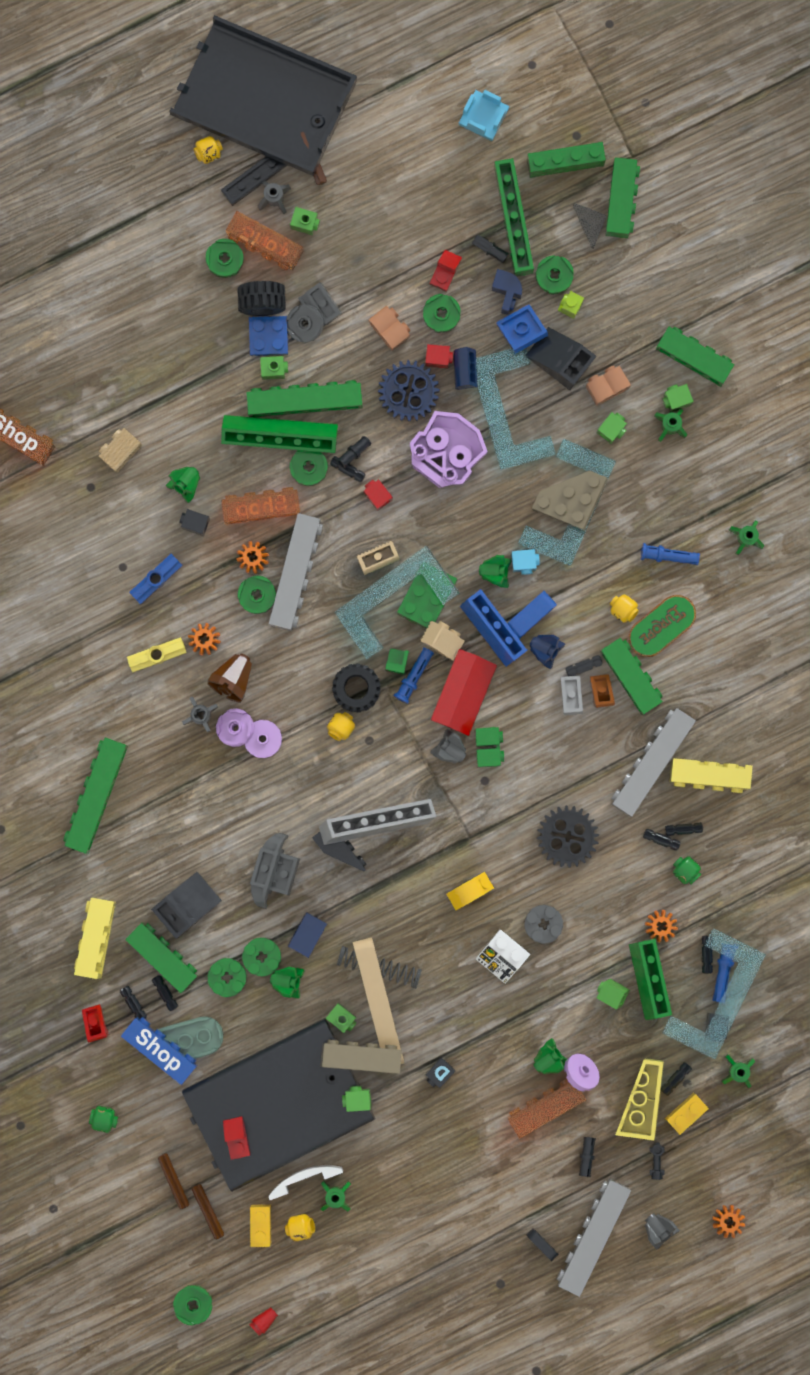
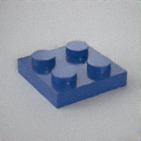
M530 305L496 322L497 327L515 354L548 336L547 330Z
M287 316L249 317L250 356L288 355Z

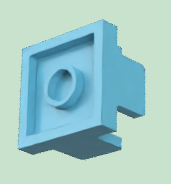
M475 90L463 110L459 125L493 141L509 110V106L501 102V97L487 90H484L483 93Z

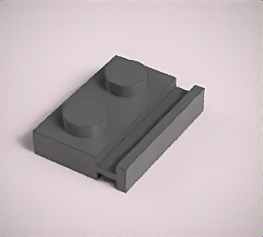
M319 282L298 298L302 305H312L320 311L323 316L324 326L342 315V312L322 282Z

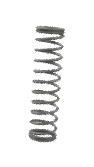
M342 946L337 966L341 965L345 955L344 967L346 968L353 955L352 970H354L358 963L356 961L354 965L355 949L352 951L346 964L348 947ZM385 958L382 959L379 966L381 968L383 963V979L390 966L389 981H391L398 967L396 983H399L405 970V986L413 971L411 987L417 988L422 969L418 968L414 981L415 967H412L406 980L407 964L404 966L399 977L400 962L397 963L391 976L393 961L389 962L384 973Z

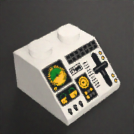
M499 929L476 957V960L502 982L506 983L530 954Z

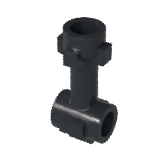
M654 1142L649 1147V1151L653 1153V1169L650 1170L651 1179L661 1180L663 1175H665V1170H661V1155L665 1152V1148L660 1145V1142Z

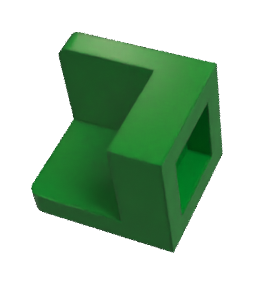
M391 648L385 671L404 675L409 651Z

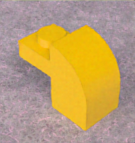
M483 872L448 892L447 896L455 910H458L491 891L494 887L486 873Z

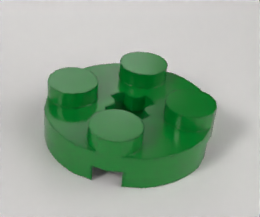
M219 239L207 249V266L218 277L227 278L237 275L244 263L243 251L233 240ZM226 253L227 257H230V260H227L226 263H223V261L219 260V258L223 257V254Z
M548 256L537 267L536 281L543 291L551 295L562 293L571 286L574 274L573 267L564 257ZM552 270L560 273L558 279L550 277Z
M436 294L426 301L423 308V319L425 324L434 332H449L460 321L461 309L453 297ZM439 309L447 311L444 318L437 316Z
M298 450L292 457L290 472L298 484L314 486L326 477L328 463L326 457L321 452ZM306 462H310L311 465L314 464V468L310 472L307 469H303V466H306Z
M255 575L245 579L240 584L238 599L240 605L247 612L252 614L266 613L274 605L276 591L269 579ZM260 590L262 598L254 600L252 592Z
M264 937L253 939L244 948L242 954L243 964L251 974L257 976L270 975L280 964L281 951L278 945L270 939ZM260 951L263 954H267V958L264 959L263 963L256 958Z
M231 958L218 960L211 966L208 972L210 988L214 993L222 997L237 995L247 981L245 968L238 961ZM225 972H228L229 975L233 976V979H230L229 983H226L225 980H222V976L225 975Z
M187 1285L181 1289L173 1302L176 1317L186 1325H195L206 1321L213 1307L212 1297L209 1292L198 1285ZM197 1301L198 1308L190 1310L188 1302Z

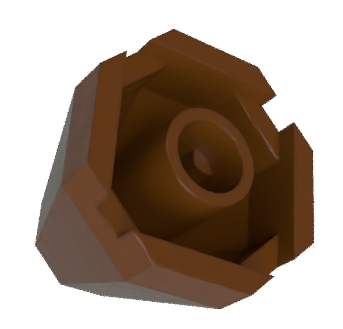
M242 653L240 655L235 654L211 674L208 679V685L216 693L228 695L226 697L228 700L241 703L245 697L252 667L250 658Z

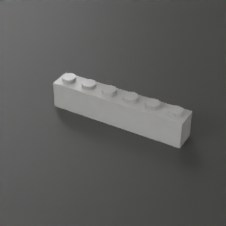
M300 513L297 515L269 621L270 626L292 631L293 627H297L299 617L296 616L297 610L302 608L304 598H301L302 591H306L309 581L306 579L307 572L311 573L313 561L310 560L312 553L316 554L318 543L315 541L317 535L320 536L323 529L319 518Z
M678 708L668 712L664 718L667 722L663 727H658L654 733V736H656L653 743L649 741L643 750L645 752L643 758L638 757L632 767L635 768L631 775L628 773L622 781L624 786L620 791L617 789L611 797L614 800L612 805L629 817L633 816L696 722V720Z
M431 799L327 819L319 826L323 843L327 845L425 825L436 818V813Z
M610 1178L607 1182L604 1181L599 1190L601 1195L599 1199L594 1200L591 1206L593 1212L590 1217L587 1216L582 1225L584 1230L581 1235H577L574 1241L576 1247L573 1253H568L565 1260L567 1265L564 1270H560L556 1278L559 1281V1287L579 1297L631 1192L630 1188Z

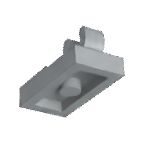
M580 676L561 677L563 714H583Z

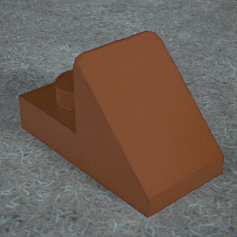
M609 674L590 676L594 707L615 705Z

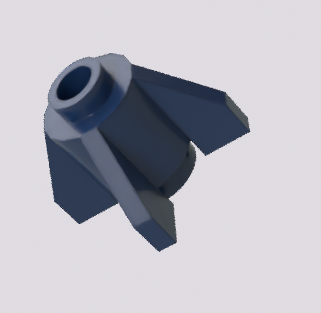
M538 635L532 638L529 646L538 661L545 667L552 669L554 659L558 652L565 647V643L559 641V637L555 635Z

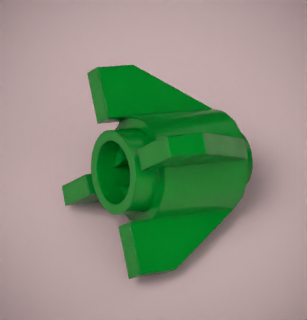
M680 409L677 413L672 412L667 415L656 412L654 417L662 422L661 427L663 430L658 441L661 442L666 434L672 435L678 433L685 439L688 434L682 428V418L680 417L684 410Z
M183 467L173 470L169 474L171 480L166 484V487L175 489L187 503H190L194 498L198 481L200 480L198 470L194 467Z
M755 520L751 526H745L742 529L734 526L730 527L729 531L737 535V540L740 544L735 554L739 555L744 547H750L753 544L763 549L765 545L758 539L759 533L756 529L758 521ZM747 533L751 534L750 539L746 537Z
M495 555L483 561V564H480L479 575L482 576L483 580H487L501 588H508V567L512 561L510 558H505L504 555Z
M293 967L276 970L271 975L270 984L283 997L299 999L300 978H302L305 970Z
M553 1038L540 1048L537 1056L534 1058L535 1063L533 1065L539 1073H559L564 1069L567 1058L562 1056L561 1052L556 1048L557 1046Z
M727 1054L725 1058L731 1064L728 1071L729 1075L721 1082L726 1084L735 1080L736 1082H744L747 1088H750L751 1084L748 1078L750 1077V1067L754 1064L755 1060L751 1058L746 1063L735 1062ZM739 1069H743L741 1076L737 1075Z
M325 1181L321 1182L327 1193L325 1196L326 1203L320 1209L324 1211L328 1207H342L348 1212L351 1208L344 1202L345 1191L351 1183L348 1181L341 1188L338 1186L330 1188ZM337 1195L339 1200L333 1201L332 1196Z

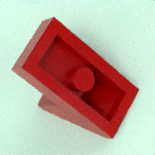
M444 250L438 260L430 285L447 292L462 257Z
M101 1005L82 1009L88 1043L106 1038L109 1032L105 1025Z
M243 1117L223 1120L224 1138L228 1144L231 1160L250 1156Z

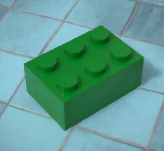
M423 561L397 611V615L427 629L431 621L437 622L457 583V578Z

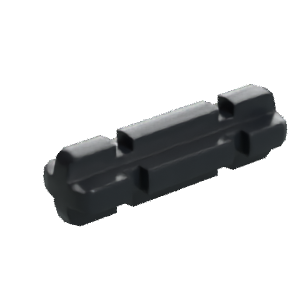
M334 456L330 462L332 467L339 468V471L351 478L354 477L358 482L364 480L366 476L364 472L358 471L356 467L350 464L343 469L337 464L336 460L338 457Z
M596 655L591 660L588 658L575 663V666L570 665L566 667L565 671L567 676H576V673L581 674L589 671L594 666H602L603 662L601 657Z
M701 822L694 823L693 825L689 823L665 826L667 836L703 832V824Z
M646 829L643 835L644 839L653 840L654 843L670 847V849L678 851L681 844L678 840H672L670 837L658 832L654 833L650 829Z
M702 936V973L711 974L713 972V965H711L713 963V947H711L713 938L712 936Z
M158 975L152 979V983L154 986H157V991L162 1000L167 1003L166 1007L168 1010L173 1011L178 1007L176 1000H173V995L167 985L163 983L162 976Z
M129 986L122 988L120 994L122 997H125L126 1004L131 1012L135 1014L134 1017L146 1019L147 1015L144 1010H141L142 1006L135 995H132L131 988Z
M686 1062L679 1067V1071L676 1070L668 1079V1083L661 1087V1091L665 1095L669 1096L673 1092L672 1089L676 1088L685 1078V1075H688L692 1070L691 1066Z

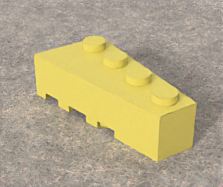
M673 758L671 760L669 782H673L676 787H685V784H691L695 789H704L705 786H710L714 791H724V788H729L733 793H743V790L751 788L753 766L746 765L741 767L730 763L720 764L717 762H700L697 760Z
M91 898L90 901H87L85 912L88 914L82 924L83 937L78 945L79 955L75 961L74 975L94 979L102 978L116 902L98 898Z
M646 1058L643 1060L615 1135L655 1140L664 1061Z

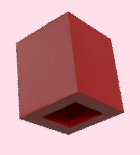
M427 344L425 367L448 369V363L453 361V352H450V346Z
M379 479L377 481L372 480L364 486L366 488L364 494L377 511L393 500V497Z

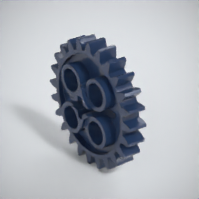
M407 360L406 365L399 361V367L392 364L393 371L386 369L388 376H381L385 382H379V386L383 389H379L378 393L383 394L379 401H385L382 408L388 407L387 414L394 412L393 418L395 419L399 415L401 422L404 420V417H407L408 422L411 421V417L418 421V415L425 418V411L431 414L429 407H436L433 400H439V397L434 394L440 392V389L434 388L439 382L432 381L436 375H429L431 369L424 370V364L418 367L417 361L410 365L409 360ZM411 375H414L412 392L409 394L407 407H403L406 398L405 390L408 389ZM399 376H405L407 382L400 384L396 379ZM418 380H422L426 385L420 389L415 386V383ZM394 394H400L402 396V400L400 402H394L392 400V396ZM414 398L421 401V404L417 407L412 406L410 403Z

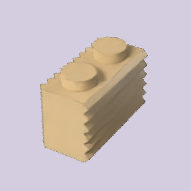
M125 428L122 430L118 429L113 434L111 443L109 445L107 443L104 444L99 450L101 453L99 458L116 473L142 447L141 442Z
M390 541L382 546L379 545L375 549L372 548L371 551H365L364 554L361 553V555L357 556L364 575L399 561V556L393 542Z
M431 621L426 632H424L425 635H423L421 642L442 656L454 661L458 650L464 643V640L460 638L461 634L453 629L449 631L450 626L441 621L438 624Z

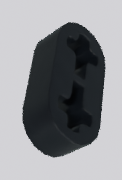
M534 1228L526 1234L551 1261L559 1255Z

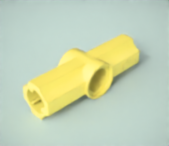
M180 637L128 656L127 660L132 673L147 667L161 664L166 660L186 654L187 652ZM155 650L162 652V656L158 660L152 658V653Z

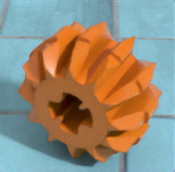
M249 541V548L243 544L242 548L245 551L238 550L237 552L243 556L237 558V562H243L239 567L243 569L247 566L246 573H249L251 568H253L254 574H257V567L263 571L264 568L261 564L268 565V561L263 558L269 557V554L263 553L266 550L265 546L259 549V542L253 547L252 541ZM252 553H255L258 558L254 562H250L248 557L250 554L252 556Z
M208 623L205 624L204 629L201 624H198V631L195 628L191 629L195 635H188V638L194 639V641L189 642V646L196 645L193 648V652H197L200 649L201 656L204 655V650H206L208 655H211V647L217 651L214 643H221L220 640L215 639L220 636V633H214L216 630L215 626L209 630ZM204 635H207L206 637L209 641H205V644H202L200 637L203 638Z
M657 910L654 911L656 918L648 915L652 922H645L646 926H651L645 932H653L650 939H654L657 935V942L659 943L662 936L665 942L669 941L667 934L670 937L675 936L674 933L670 932L671 929L678 930V927L672 926L677 920H669L673 915L672 913L665 917V910L661 911V916H659ZM664 921L666 924L664 925L666 926L665 930L658 931L657 927L659 926H656L657 923Z
M722 1205V1213L716 1209L719 1217L712 1216L714 1221H718L712 1226L713 1228H719L716 1232L718 1235L723 1233V1237L727 1238L730 1233L731 1237L735 1238L734 1231L741 1234L742 1231L738 1227H745V1223L740 1222L745 1219V1216L739 1215L741 1212L739 1208L734 1211L733 1205L729 1206V1210H727L725 1205ZM728 1217H730L733 1221L732 1225L730 1224V1226H727V1224L724 1222L725 1219L728 1220Z

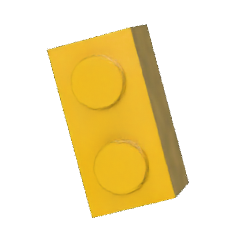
M693 1092L665 1119L680 1135L709 1108Z
M271 1204L251 1205L250 1207L251 1247L271 1246Z

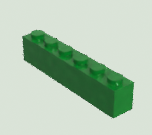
M514 159L495 161L494 171L513 272L516 277L530 275L534 272V265Z
M356 380L345 381V384L328 382L324 386H319L318 383L308 384L307 387L290 385L288 389H281V387L275 386L262 391V388L250 389L251 392H246L249 417L363 409L361 383H357Z
M224 415L221 428V444L335 453L338 424Z
M106 737L103 741L100 740L97 751H99L98 757L93 759L90 766L92 773L90 777H86L83 785L86 788L83 795L80 794L77 801L79 808L77 813H73L70 820L72 827L70 831H66L63 839L66 842V847L89 854L125 757L127 745Z

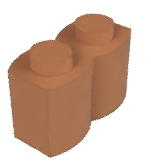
M385 306L372 316L368 322L390 350L393 351L410 338L409 332L411 330L405 322L402 324L397 319L399 315L392 307L389 309Z
M613 365L604 371V375H594L588 379L589 383L586 384V388L596 406L605 403L631 387L620 366L615 368Z

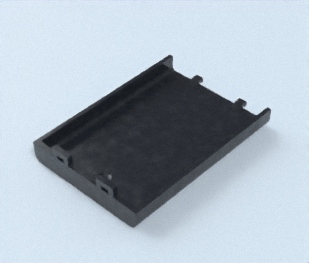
M214 15L213 26L205 43L199 41L196 49L201 51L186 83L180 82L177 87L181 94L174 109L170 108V115L314 176L354 90L357 76ZM319 119L320 123H315V120ZM301 132H304L306 136V139L309 144V149L302 139Z
M326 1018L182 1090L184 1099L193 1115L190 1120L193 1125L197 1123L215 1159L211 1163L214 1169L219 1167L231 1192L376 1119L372 1110L347 1112L346 1107H343L342 1095H346V1090H350L351 1086H360L352 1070L320 1067L322 1043H327V1040H337ZM333 1075L335 1080L331 1081L329 1077ZM243 1117L251 1155L231 1160L228 1144L224 1138L223 1120Z

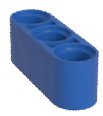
M544 590L507 624L520 639L554 609L557 604Z

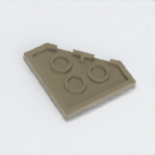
M592 471L577 475L541 490L532 509L585 531L608 478Z

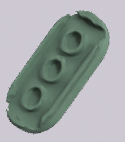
M206 1016L158 1029L166 1035L165 1040L169 1043L175 1042L181 1047L179 1050L184 1055L188 1053L194 1059L216 1052L220 1048L224 1036L221 1025L215 1019Z

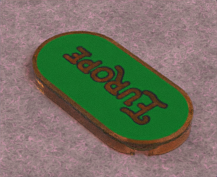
M672 595L664 599L630 629L628 640L632 651L642 657H654L692 627L696 619L694 604L690 599L682 595Z

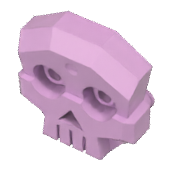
M435 411L424 432L419 431L410 442L413 468L438 488L450 485H463L471 476V469L488 453L480 430L458 413ZM437 436L441 438L439 443L434 441V438ZM462 454L464 458L458 460L456 456ZM442 459V468L434 461Z

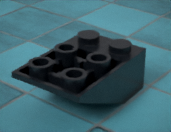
M548 327L546 329L548 336L536 342L525 356L568 390H571L593 363L596 355L582 344Z
M320 832L312 837L323 853L361 871H366L364 867L367 865L360 855L358 857L355 856L352 852L355 848L349 840L324 845Z
M196 872L151 910L172 935L178 939L222 900L202 876Z

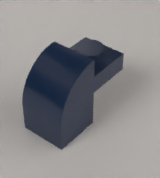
M497 269L492 291L505 295L501 309L502 314L508 315L510 310H514L516 299H513V297L521 299L522 285L514 274Z

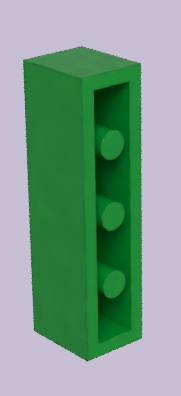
M603 142L528 153L527 155L530 178L602 167L606 162Z
M614 158L605 236L628 239L629 233H633L634 222L631 221V214L635 215L636 210L633 196H637L638 192L635 177L639 178L640 166H637V160Z
M669 326L657 345L656 350L722 387L735 365L731 363L732 360L724 355L722 357L719 356L709 346H702L696 338L692 336L688 338L683 335V331L679 328H671Z
M619 638L603 648L600 653L640 714L644 715L662 703L661 698L663 696L658 688L654 689L651 685L652 679L647 672L643 673L640 666L642 664L637 656L633 657L630 653L631 647L626 640L622 641Z
M141 923L125 940L174 988L183 993L198 977L196 974L197 969L190 963L188 965L182 961L184 957L176 949L172 951L168 947L170 943L163 936L159 938L154 933L156 931L154 927L149 923L146 925Z
M656 939L629 944L645 1020L671 1016L672 1011Z

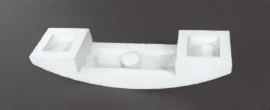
M320 1165L295 1172L273 1189L269 1195V1200L288 1194L287 1185L321 1172L324 1179L343 1173V1168L334 1165Z

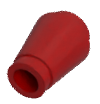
M270 1307L251 1319L252 1322L249 1325L260 1336L262 1333H266L278 1315Z

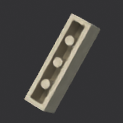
M327 1040V1043H322L320 1067L400 1074L402 1050H397L395 1045H385V1048H378V1044L366 1043V1047L358 1046L359 1042L347 1041V1045H339L337 1040Z

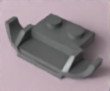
M276 833L260 848L250 881L252 897L258 907L267 909V897L272 891L290 896L300 858L283 854L284 850L282 847L284 841L288 838L286 834Z

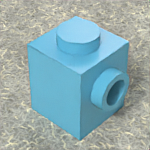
M535 549L512 551L511 553L513 572H521V575L533 574V571L537 569L536 566L540 565L539 554H535Z

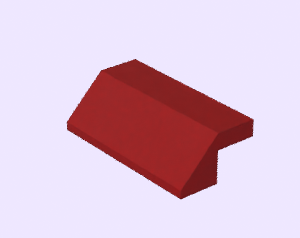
M459 649L431 721L469 736L497 665Z

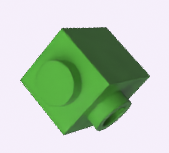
M295 207L290 223L291 229L313 236L314 230L317 231L320 224L318 214Z
M283 356L260 357L262 380L285 379V373H288V361L284 362Z
M677 384L668 387L664 393V398H662L665 408H669L670 413L690 406L694 402L687 384L679 387Z
M611 412L596 433L612 444L616 438L621 439L627 431L624 429L627 424L624 422L625 418L619 413L614 414Z
M608 979L605 982L602 981L599 985L597 999L617 1010L623 1006L630 989L612 979Z
M337 1003L326 1017L329 1022L343 1033L346 1030L350 1032L356 1025L354 1021L356 1016L340 1003Z
M351 1086L350 1090H346V1095H342L343 1107H346L347 1112L371 1110L370 1089H362L361 1086Z

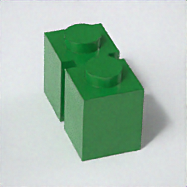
M499 727L476 728V747H496L495 749L476 750L477 768L501 766V762H504V750L500 751V743H503V731H499Z

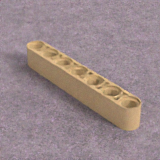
M371 937L355 941L353 945L380 1048H385V1045H395L397 1050H401L373 939ZM401 1055V1064H404L403 1055Z

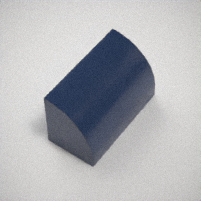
M469 347L455 349L453 351L455 389L476 388V350Z
M306 912L287 946L309 958L327 923Z

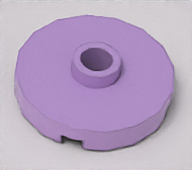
M237 708L227 710L226 713L218 718L216 724L218 737L224 744L231 747H240L246 744L254 732V722L251 716L244 710ZM238 725V730L234 731V727Z
M270 721L254 722L253 735L245 744V747L251 755L257 758L271 757L281 747V732ZM262 735L266 736V741L263 743L259 741Z
M574 1054L565 1061L564 1072L566 1071L568 1075L566 1078L577 1090L590 1091L599 1083V1071L589 1057L583 1054Z

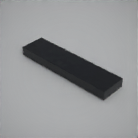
M266 156L222 188L221 192L233 206L262 185L264 180H269L288 165Z

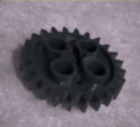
M566 805L564 811H562L560 807H557V813L551 810V817L544 816L547 820L546 823L540 822L543 829H537V831L542 833V836L536 837V839L542 840V843L538 847H544L541 854L548 853L549 855L546 860L553 858V865L559 861L560 867L567 863L568 868H571V863L574 862L575 866L578 867L579 860L586 863L584 857L591 858L592 856L589 852H596V849L592 846L593 844H599V842L594 840L595 837L599 836V834L594 833L598 826L592 827L591 824L595 820L588 821L589 813L583 816V809L576 812V807L573 806L571 811H569ZM557 820L565 822L566 827L563 831L556 829L555 823ZM576 824L584 826V833L582 835L575 833L574 827ZM567 831H569L571 836L584 838L585 841L581 842L570 839L566 842L564 837L553 836L551 832L567 834ZM553 839L561 841L562 846L560 849L555 850L552 848L551 842ZM572 843L580 845L579 853L574 854L571 852L570 846Z

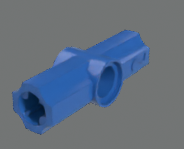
M170 554L154 570H151L129 593L141 605L183 565ZM160 575V582L153 584L151 582L152 576Z

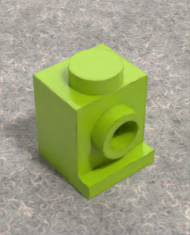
M572 291L569 294L566 293L557 311L575 319L583 304L584 297Z

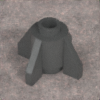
M264 180L262 182L265 188L264 198L258 204L259 210L270 205L278 206L283 214L287 213L282 202L284 199L283 194L291 190L289 184L280 186L276 183L269 184Z
M193 696L189 699L194 707L190 713L191 717L182 721L183 725L195 722L198 725H203L207 733L210 732L208 722L211 719V712L218 708L217 704L207 708L204 705H198ZM200 712L205 713L203 719L198 718Z
M446 729L443 738L430 753L442 761L455 764L463 761L466 756V748L460 736Z
M653 1213L645 1220L648 1240L656 1250L671 1236L680 1231L673 1221L660 1214L655 1215Z

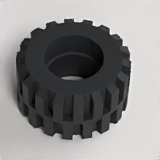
M253 281L237 287L238 311L240 313L251 316H269L279 314L286 309L285 285L281 283Z
M356 663L341 668L335 675L332 683V691L336 702L349 712L361 713L362 711H367L379 699L381 690L379 678L366 665ZM353 677L364 679L368 685L367 694L361 699H352L345 692L347 681Z

